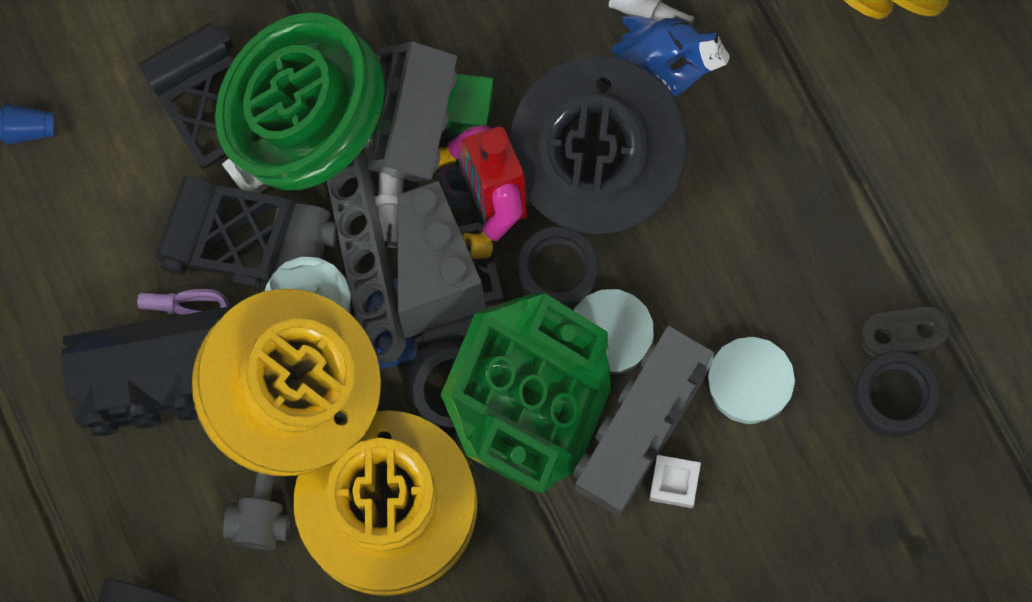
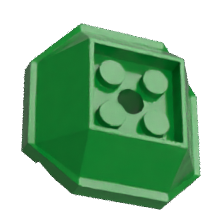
M532 293L476 312L441 393L466 455L532 492L544 493L553 487V483L573 473L587 450L611 390L610 366L606 354V349L609 348L608 332L546 293Z

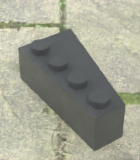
M667 326L657 345L652 344L640 364L643 369L636 381L630 380L621 393L618 403L622 405L614 419L608 416L595 437L600 442L592 456L585 453L575 468L572 476L578 479L575 483L576 492L619 518L622 516L656 460L657 455H659L707 376L714 355L713 351L674 328Z

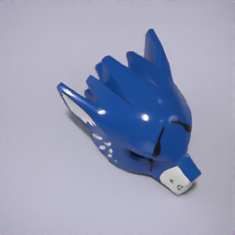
M624 16L622 21L630 31L621 36L623 40L611 48V52L617 55L615 58L633 62L657 76L675 97L685 91L702 75L726 65L730 57L717 33L698 34L688 21L675 18L654 20L639 16ZM683 56L685 57L686 63L680 69L673 70L670 68L676 60ZM600 79L602 82L611 86V82L609 79Z

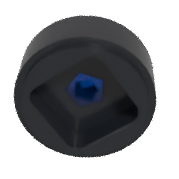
M448 164L441 168L433 183L439 181L449 206H466L473 197L461 172L460 165Z

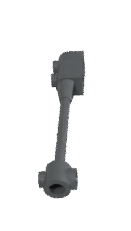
M296 203L273 273L285 262L299 257H315L323 260L325 246L335 247L338 232L336 223L330 221L331 214L329 211L313 205ZM276 208V213H275L274 222H275V220H276V217H277V214H278V211H279V209H277V208ZM290 369L287 370L290 372V375L284 381L288 387L290 385L292 373ZM257 472L253 498L239 499V504H228L224 517L223 536L224 538L232 539V544L258 550H276L277 540L287 541L291 517L290 515L282 514L283 505L270 501L274 476Z

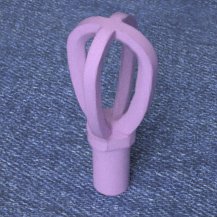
M192 289L178 294L169 293L168 295L140 292L137 306L141 310L166 311L168 314L177 313L178 315H185L202 311L181 307L180 303L189 301H218L220 308L229 307V301L222 293L213 289Z

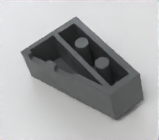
M413 41L376 50V55L382 64L384 75V100L379 120L370 137L368 169L412 182L432 180V176L440 162L438 147L441 133L445 130L449 118V113L446 109L448 98L457 80V70L455 69L457 55Z
M439 181L398 195V314L404 339L486 309L482 282Z

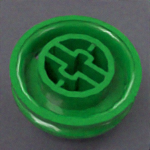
M301 13L274 22L260 31L243 47L230 65L221 84L215 114L217 136L221 147L236 166L251 174L262 183L276 189L302 190L331 179L346 168L361 153L377 125L384 100V75L380 61L367 42L334 17L320 13ZM257 135H259L260 137H262V138H261L260 140H258V141H256Z

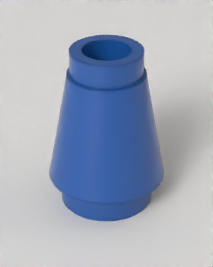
M4 103V107H0V141H4L5 145L54 137V112H45Z

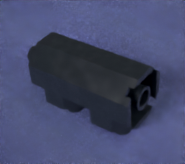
M234 306L63 337V344L67 348L61 350L65 392L68 401L78 400L80 410L72 411L74 421L81 428L92 429L94 437H107L118 434L119 428L136 425L137 429L158 427L162 425L161 416L168 412L178 413L180 421L198 420L192 394L194 362L198 350L210 329Z

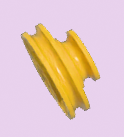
M297 289L265 291L253 295L231 308L210 329L198 350L192 373V394L195 409L211 441L220 451L237 464L249 470L271 476H297L310 473L345 455V451L356 445L365 435L375 416L380 397L381 378L378 359L373 345L362 326L350 313L332 300L313 292ZM288 369L298 376L292 384L295 387L294 390L289 388L284 382L290 375V372L287 371ZM338 411L343 412L346 416V423L344 425H338L334 421V415Z
M376 411L365 435L356 445L345 451V455L318 470L298 475L296 480L294 515L305 547L315 561L333 579L346 587L365 594L376 596L402 595L420 590L434 583L452 569L461 558L472 538L476 524L477 492L471 470L462 451L441 428L426 419L405 412ZM346 420L339 423L338 425H344L346 423ZM388 433L391 435L392 439L378 437L381 434ZM387 465V483L395 498H387V527L381 528V514L373 500H381V466ZM402 469L407 472L413 481L414 487H411V492L402 477ZM354 484V486H353V491H352V492H353V496H352V494L350 493V488H351L352 485ZM359 508L365 518V523L360 521L353 511H358Z

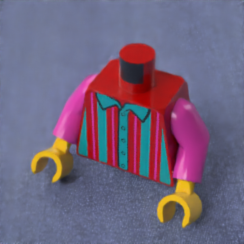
M478 125L466 129L450 140L448 147H438L440 162L435 173H439L445 165L456 164V159H458V165L461 167V172L484 223L481 234L465 233L462 235L466 247L470 248L469 254L471 259H487L492 253V240L498 241L519 219L525 218L527 215L525 177L503 127L491 129L488 126Z

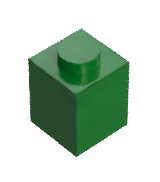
M457 74V80L454 88L450 91L446 108L449 113L446 126L447 135L455 138L472 126L484 125L490 127L494 100L493 78Z

